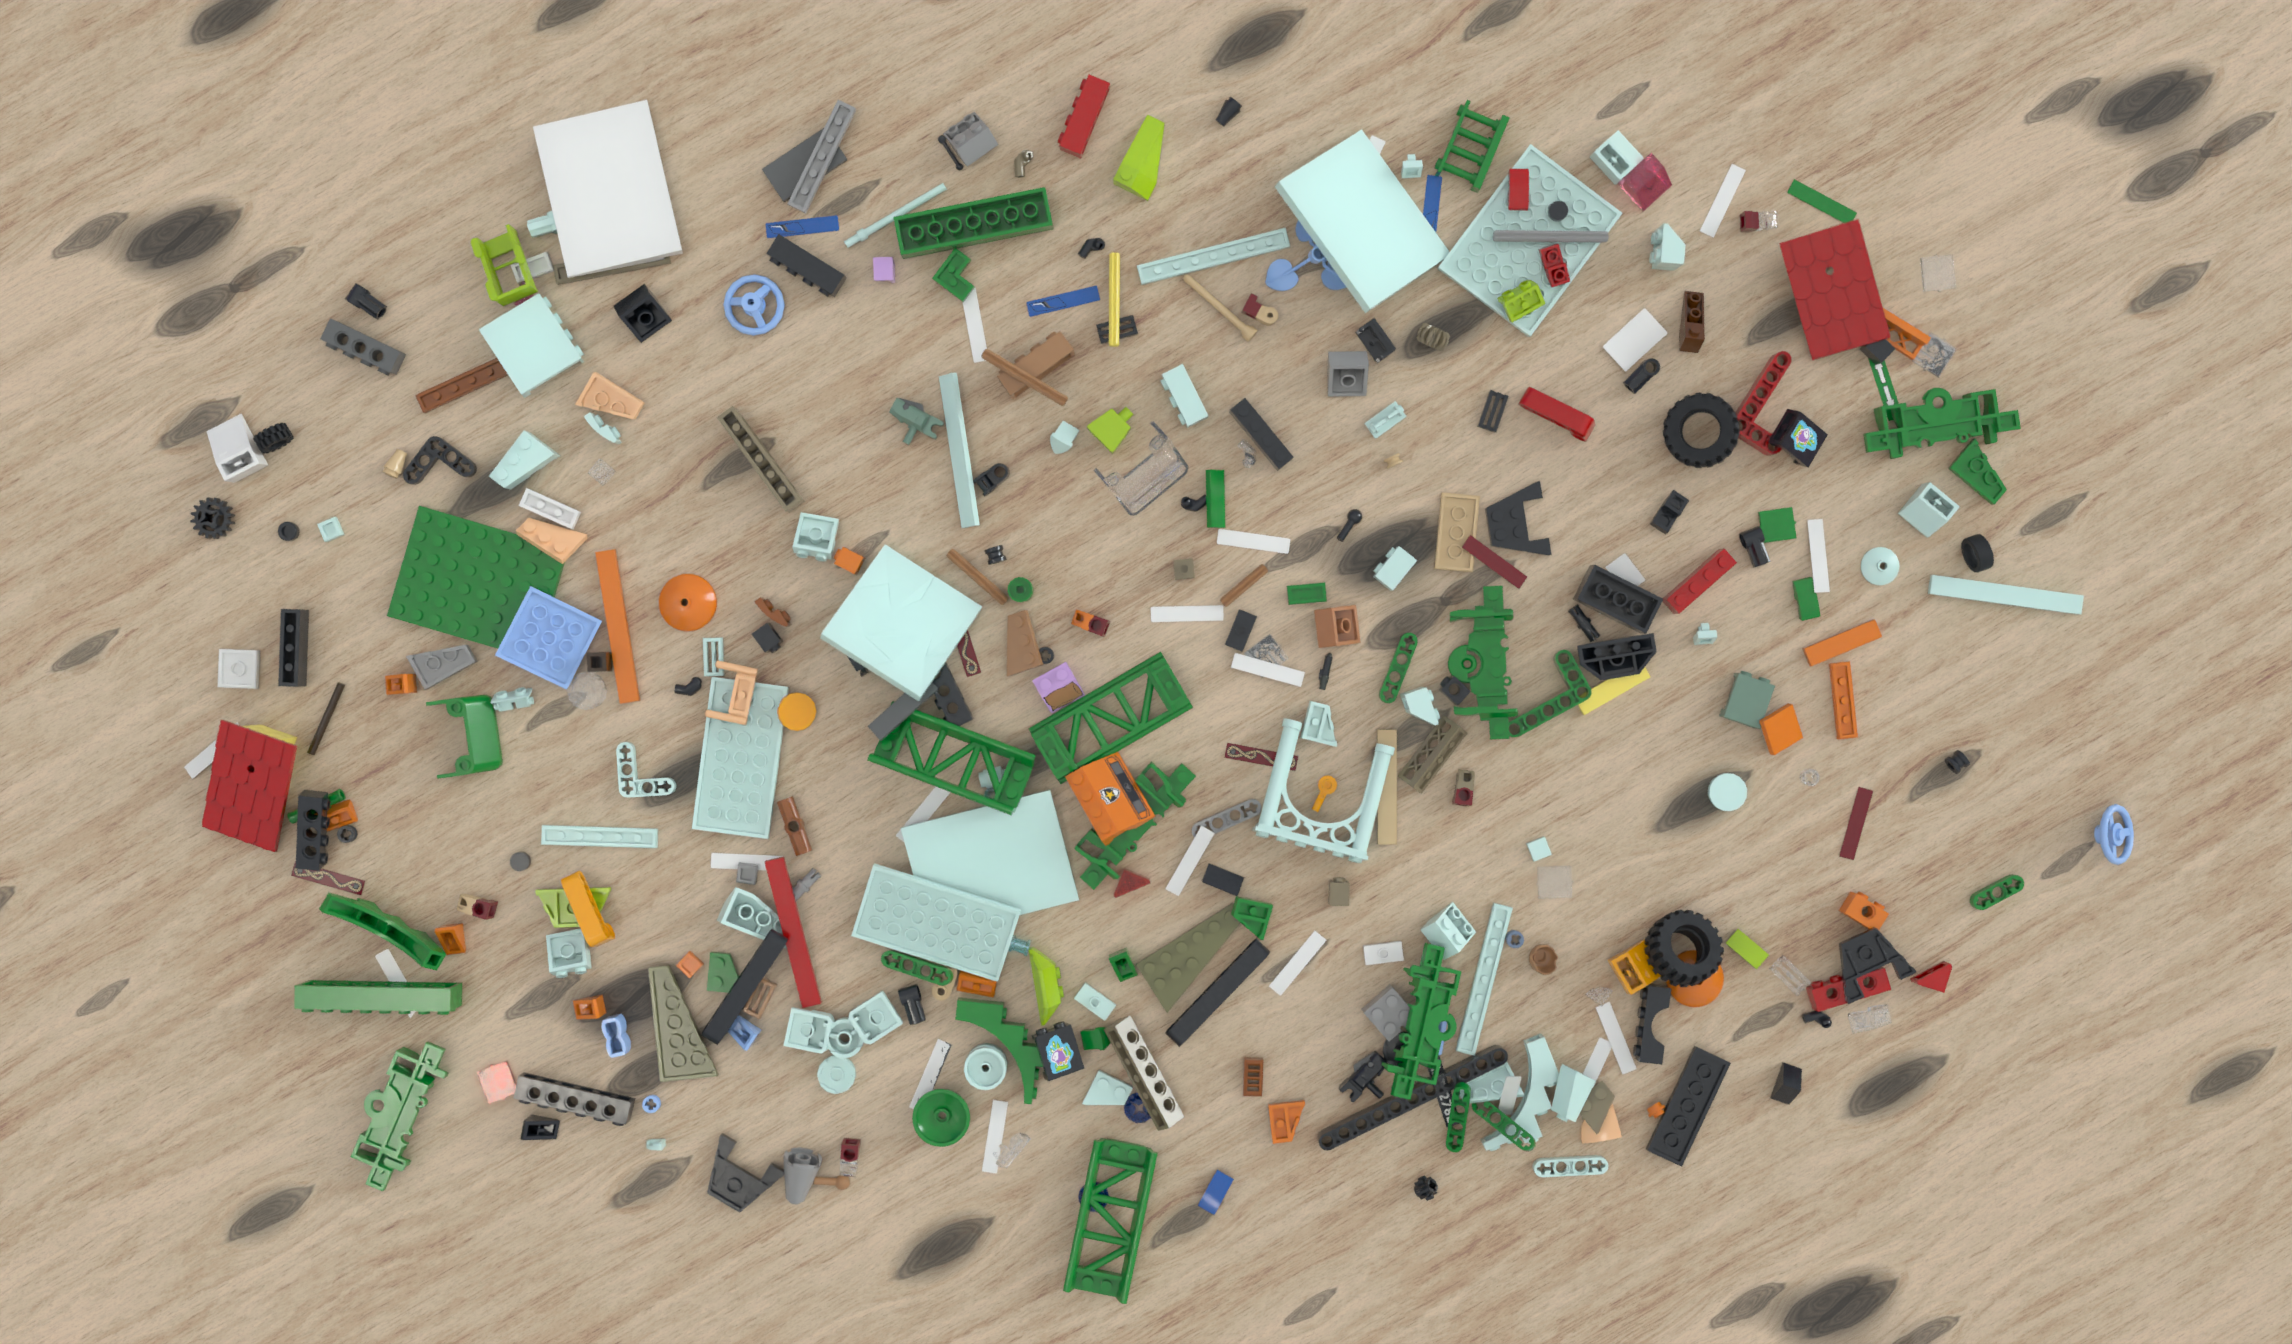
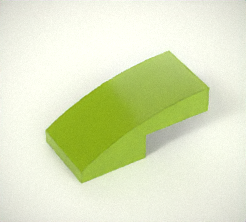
M1739 929L1726 942V945L1756 970L1769 956Z

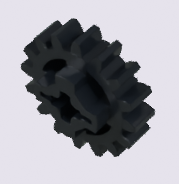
M207 497L206 501L199 500L200 506H193L196 512L190 513L195 516L194 519L190 520V522L196 524L193 529L200 530L198 535H205L207 539L212 537L213 539H219L220 536H227L225 531H232L229 526L230 524H235L234 521H231L235 514H230L233 508L230 506L226 507L228 502L221 501L220 498L213 499ZM214 505H215V506L219 507L220 509H216V510H215V509L212 508L211 506H214ZM207 527H211V528L214 529L215 531H210V530H208V529H206V528H207Z

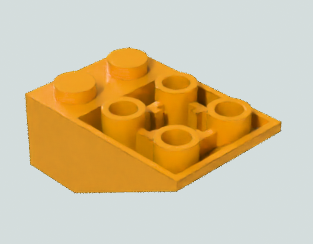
M1645 939L1607 960L1625 992L1629 995L1634 994L1661 977L1660 974H1655L1652 971L1654 969L1652 964L1649 965L1647 962L1649 956L1645 955L1644 948L1648 946L1645 945Z

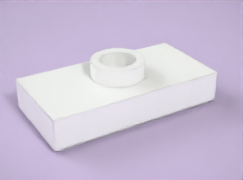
M1401 941L1363 945L1365 965L1404 961Z

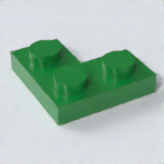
M954 248L932 279L963 303L975 288L970 282L960 276L971 262V259Z

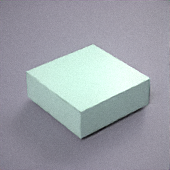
M337 517L317 524L324 542H329L344 535Z
M1544 836L1526 843L1534 862L1552 855Z

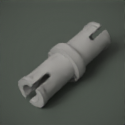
M812 868L802 880L799 879L797 881V885L793 888L796 901L805 892H808L810 887L821 877L819 872L812 877L816 873V869Z

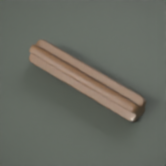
M1261 564L1220 599L1221 603L1225 607L1229 606L1268 572V569Z

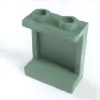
M1745 671L1734 673L1733 677H1735L1730 695L1725 709H1721L1719 716L1755 729H1761L1759 720L1765 717L1775 685L1769 684L1770 680L1759 677V679L1752 678V674Z

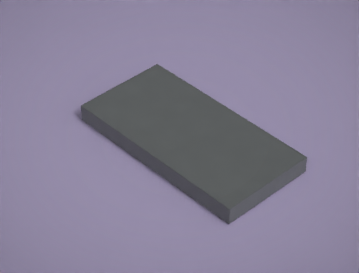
M823 129L762 169L783 202L790 199ZM838 147L826 174L847 161L840 147Z

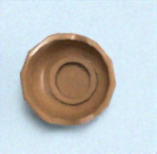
M1547 944L1536 945L1529 954L1531 968L1542 975H1550L1556 971L1558 956L1554 949Z

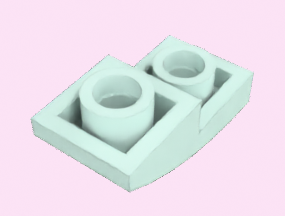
M589 412L584 416L590 426L601 436L618 445L622 443L619 439L621 435L616 427L612 428L609 425L603 427L604 422L598 414L595 415Z

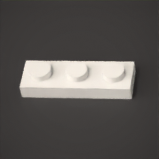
M526 488L519 504L520 507L570 529H574L581 514L576 509Z

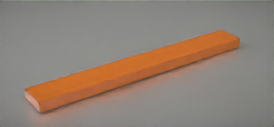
M616 549L595 552L619 702L622 704L640 701Z

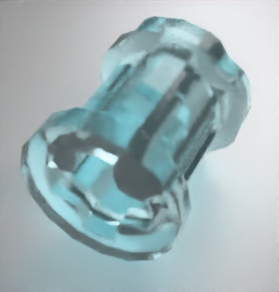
M1013 935L1008 951H1016L1027 957L1031 940L1026 941Z

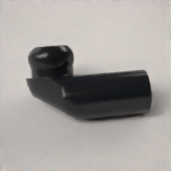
M1101 238L1087 239L1078 255L1086 259L1090 251L1103 250L1105 248L1104 240Z
M1205 494L1198 500L1190 499L1187 496L1181 499L1182 508L1188 511L1197 512L1206 505Z
M693 677L692 681L686 686L676 684L674 693L692 696L701 689L702 680L699 677Z
M1822 1011L1802 1014L1805 1024L1816 1021L1823 1028H1829L1832 1025L1831 1018Z

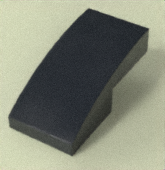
M1672 490L1655 514L1650 525L1667 534L1689 500L1675 490Z

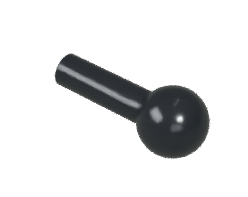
M1352 509L1348 512V521L1337 536L1339 541L1343 542L1354 524L1361 522L1362 513L1359 510Z

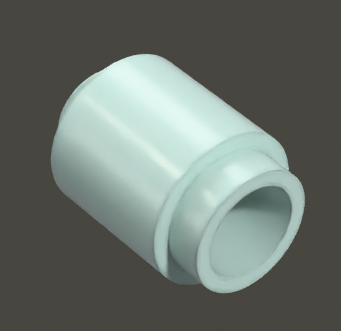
M998 766L994 768L1000 783L1005 769ZM987 769L978 773L981 787L992 788Z

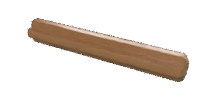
M951 549L946 556L1001 605L1007 602L1008 596L957 551Z

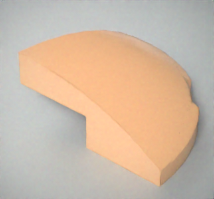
M1613 1104L1610 1106L1598 1134L1583 1119L1581 1126L1582 1144L1622 1137Z

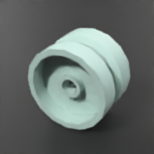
M984 1043L973 1048L967 1056L964 1065L965 1077L970 1085L977 1089L989 1090L1001 1084L1007 1071L1008 1062L1006 1055L1001 1048L994 1044Z

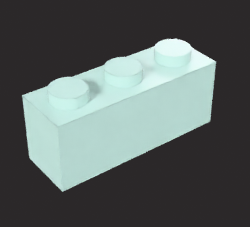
M1183 364L1162 374L1163 379L1160 382L1165 391L1169 390L1171 394L1169 400L1173 408H1178L1180 414L1177 416L1182 425L1186 424L1188 428L1208 418V414Z

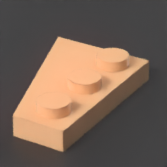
M528 518L516 530L518 536L561 564L588 539L587 534Z

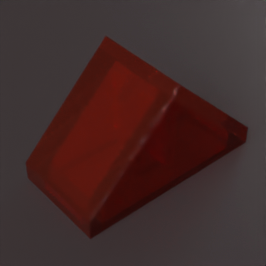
M1124 868L1115 888L1114 897L1117 898L1151 884L1150 879Z

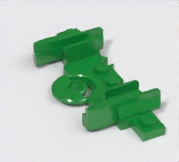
M1503 585L1484 586V606H1475V610L1465 609L1450 612V623L1474 619V632L1469 634L1468 645L1459 646L1452 651L1448 659V669L1451 675L1455 676L1460 682L1470 683L1471 693L1476 695L1478 707L1462 708L1453 706L1454 714L1465 717L1479 715L1480 721H1489L1490 740L1510 739L1509 717H1516L1518 709H1498V705L1508 704V691L1504 686L1512 684L1509 676L1503 677L1507 673L1506 652L1509 650V647H1502L1501 641L1508 639V636L1505 634L1504 621H1512L1514 619V612L1512 609H1504ZM1467 651L1477 654L1481 661L1480 670L1472 677H1468V673H1472L1476 669L1477 661L1474 656L1467 654ZM1465 661L1471 662L1469 668L1464 667Z

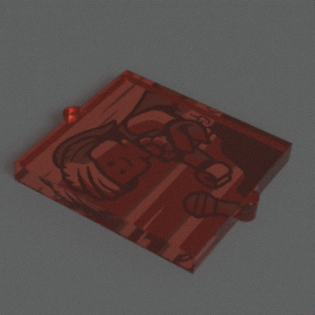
M508 1061L497 1065L492 1064L489 1068L477 1072L488 1104L499 1099L505 1100L506 1097L515 1093L516 1082Z

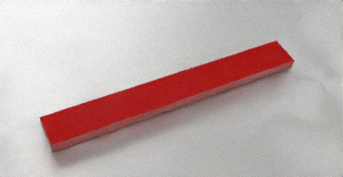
M783 856L766 860L764 863L782 932L788 938L786 947L802 1008L819 1005L822 1001L785 858Z

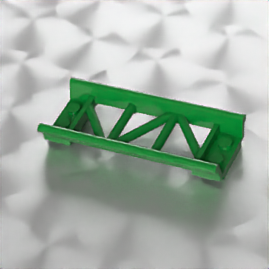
M1159 652L1028 729L1060 784H1063L1067 781L1065 776L1082 766L1120 751L1189 711L1193 706L1163 654ZM1146 673L1148 679L1139 722L1120 688ZM1155 687L1167 711L1148 722L1153 689ZM1113 692L1132 724L1092 704ZM1090 713L1130 733L1108 745ZM1074 715L1067 750L1054 726ZM1081 715H1083L1102 749L1075 763L1074 756Z
M915 710L882 741L879 740L874 753L869 754L867 761L1012 815L1013 812L1015 813L1027 786L1036 755ZM912 723L939 732L925 767H923L913 736ZM947 735L969 743L932 768ZM905 739H907L916 769L896 762ZM972 751L959 785L935 777ZM980 752L982 753L995 792L993 799L966 789ZM990 752L1010 759L1000 783Z
M1110 1138L1094 1140L1063 1287L1064 1292L1069 1293L1074 1289L1113 1296L1120 1303L1127 1304L1158 1155L1151 1148ZM1100 1164L1126 1169L1096 1185ZM1136 1172H1142L1136 1200L1131 1201L1098 1194ZM1099 1202L1134 1209L1130 1233ZM1091 1206L1123 1238L1087 1230ZM1084 1238L1122 1246L1087 1266L1079 1265ZM1125 1254L1121 1273L1098 1269Z

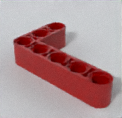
M1786 351L1778 352L1770 357L1735 412L1738 421L1742 423V430L1738 438L1766 456L1777 454L1782 449L1775 446L1774 451H1770L1768 441L1772 434L1754 423V421L1791 364V355ZM1778 356L1784 361L1782 366L1777 363ZM1768 372L1773 375L1772 382L1767 380L1766 375ZM1757 389H1761V390H1762V392H1763V397H1762V398H1759V397L1757 396V394H1756ZM1747 405H1750L1752 407V414L1747 413ZM1753 431L1758 433L1759 438L1757 441L1752 438Z

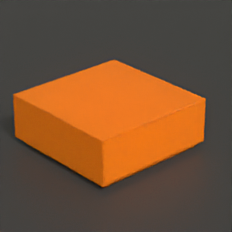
M689 951L676 966L690 979L704 963Z

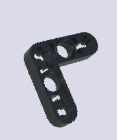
M433 436L426 441L404 470L403 478L409 484H419L438 459L463 477L474 476L477 472V466L447 441ZM433 442H439L438 445L445 450L442 452L440 449H433ZM451 451L456 453V460L454 462L447 460V455ZM423 455L429 457V463L426 466L420 463V458ZM460 462L463 463L464 465H469V464H470L469 469H470L471 471L464 473L465 469H464L461 465H458V464H459ZM415 465L423 469V471H417L418 468H416ZM410 472L415 473V476H416L417 478L410 480V478H411V475H409Z

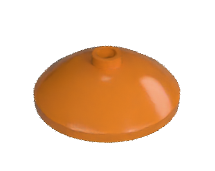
M681 574L673 577L664 585L659 596V609L662 617L670 626L681 631H695L703 628L711 621L717 608V598L713 587L704 578L694 574ZM683 599L688 600V604L686 606L682 604Z
M1688 950L1678 954L1677 957L1685 963L1695 964L1697 953L1696 950ZM1719 965L1716 973L1694 986H1673L1669 984V980L1666 981V985L1671 988L1672 997L1679 1003L1689 1007H1702L1714 1001L1720 994L1724 983L1723 970L1721 965Z

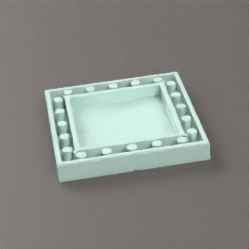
M884 545L825 627L820 639L915 700L920 701L980 613L982 606L892 548Z

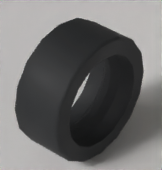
M1976 534L1963 539L1961 544L1962 554L1967 566L1973 572L1978 573L1994 565L1992 548L1983 535Z

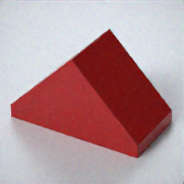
M1942 961L1910 978V980L1915 984L1945 993L1952 965Z

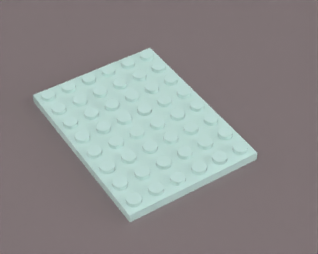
M1531 144L1512 168L1529 169L1528 211L1508 210L1509 180L1507 175L1437 268L1528 337L1533 334L1601 242L1493 241V232L1495 230L1609 232L1622 215L1621 211ZM1555 201H1562L1568 207V214L1562 221H1553L1548 216V208ZM1559 244L1563 262L1567 266L1570 282L1551 287L1543 267L1539 249ZM1532 280L1538 284L1546 304L1512 323L1509 321L1503 305L1499 303L1497 298L1502 296L1503 292L1518 287L1522 281Z

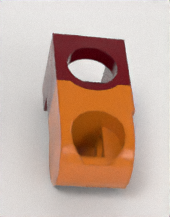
M1076 610L1071 624L1105 637L1111 621Z

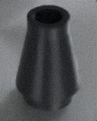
M1232 97L1228 100L1226 99L1215 120L1224 127L1241 112L1242 105Z

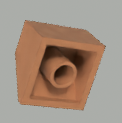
M1356 605L1314 610L1319 648L1361 643Z

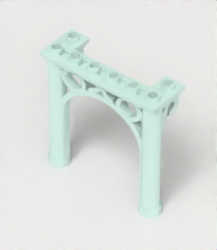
M1284 718L1282 723L1283 730L1259 822L1253 827L1252 831L1256 832V836L1262 838L1276 836L1277 841L1285 843L1288 840L1295 841V845L1306 848V845L1314 847V851L1325 853V850L1332 851L1333 856L1340 858L1347 856L1349 857L1348 861L1362 863V861L1368 860L1367 849L1390 758L1394 755L1395 748L1376 743L1361 805L1351 817L1337 823L1316 822L1299 813L1290 802L1287 794V778L1302 723ZM1282 795L1287 809L1277 813ZM1291 812L1296 818V824L1293 827L1282 825L1280 822L1282 814ZM1359 817L1356 833H1354L1349 823ZM1300 820L1304 822L1303 826L1308 829L1309 836L1292 832L1299 827ZM1274 822H1276V825H1277L1279 828L1273 827V826H1274ZM1343 826L1349 831L1350 838L1348 841L1342 842L1335 838L1334 832L1337 828ZM1327 828H1332L1329 832L1332 842L1317 839V835L1321 832H1327ZM1353 842L1352 848L1346 847Z

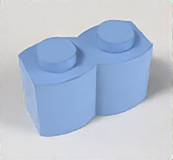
M622 1014L608 1016L602 1021V1032L607 1039L606 1049L611 1058L625 1055L631 1049V1040L626 1033V1020Z

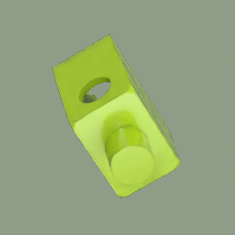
M1126 406L1118 414L1113 409H1110L1091 422L1087 429L1113 454L1131 430V427L1126 422L1134 414Z

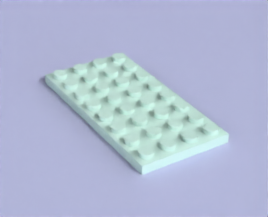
M711 678L707 710L729 713L734 679ZM755 682L746 725L706 717L692 829L769 839L784 726L778 719L777 709L781 699L788 694L789 687Z
M874 863L851 936L998 982L1021 909Z

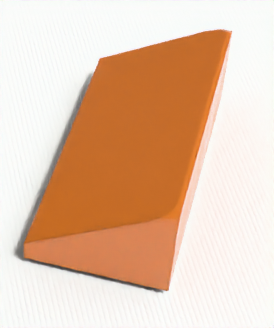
M350 799L334 804L327 810V817L330 818V823L326 832L358 821Z
M960 970L956 991L994 998L997 981Z

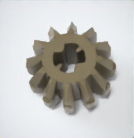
M1423 323L1417 332L1416 338L1419 342L1436 350L1444 351L1449 343V333L1428 323Z

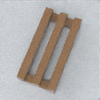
M763 978L745 1004L743 1012L760 1019L777 984ZM764 983L752 1010H749L748 1008L760 984ZM770 986L771 988L760 1008L759 1013H755L767 987Z

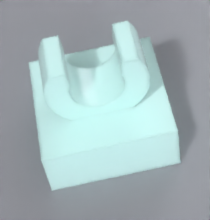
M1408 154V160L1402 163V178L1421 177L1423 169L1422 160H1416L1415 154Z
M1701 623L1693 637L1694 645L1713 644L1717 639V631L1710 630L1709 623Z

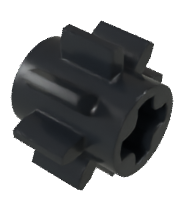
M1424 1175L1414 1183V1192L1421 1200L1424 1198L1427 1201L1431 1200L1438 1193V1185L1431 1177L1426 1178Z

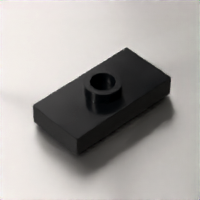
M1239 609L1225 645L1243 652L1257 616Z

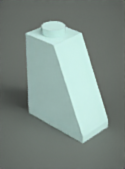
M1562 1064L1551 1108L1552 1111L1558 1113L1556 1117L1565 1122L1568 1119L1576 1122L1596 1081Z

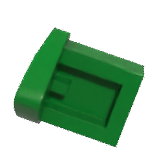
M1105 1027L1080 1031L1084 1050L1099 1049L1101 1051L1110 1045L1111 1042L1104 1031Z

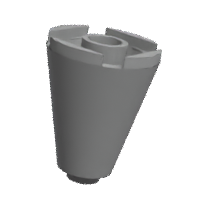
M792 1148L791 1152L785 1151L783 1157L786 1199L791 1204H800L805 1200L822 1164V1157L819 1153L817 1156L814 1155L811 1149Z

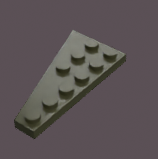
M1233 903L1136 964L1167 1013L1240 924L1231 915Z

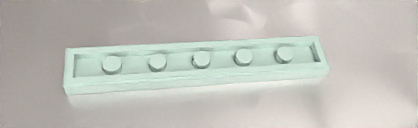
M542 825L541 845L658 848V829Z

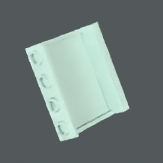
M539 293L479 329L524 398L531 395V390L579 361L581 363L584 362L581 357L584 355L578 345L574 347L570 341L574 338L568 329H562L560 325L563 323L557 313L553 314L549 309L552 307L546 296L542 298Z

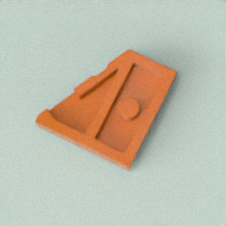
M1305 1100L1268 1104L1273 1144L1292 1142L1300 1115L1305 1106Z

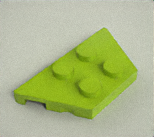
M611 887L590 888L600 913L609 896ZM563 888L535 890L536 895L539 896L544 905L545 912L550 916V921L554 928L580 927Z

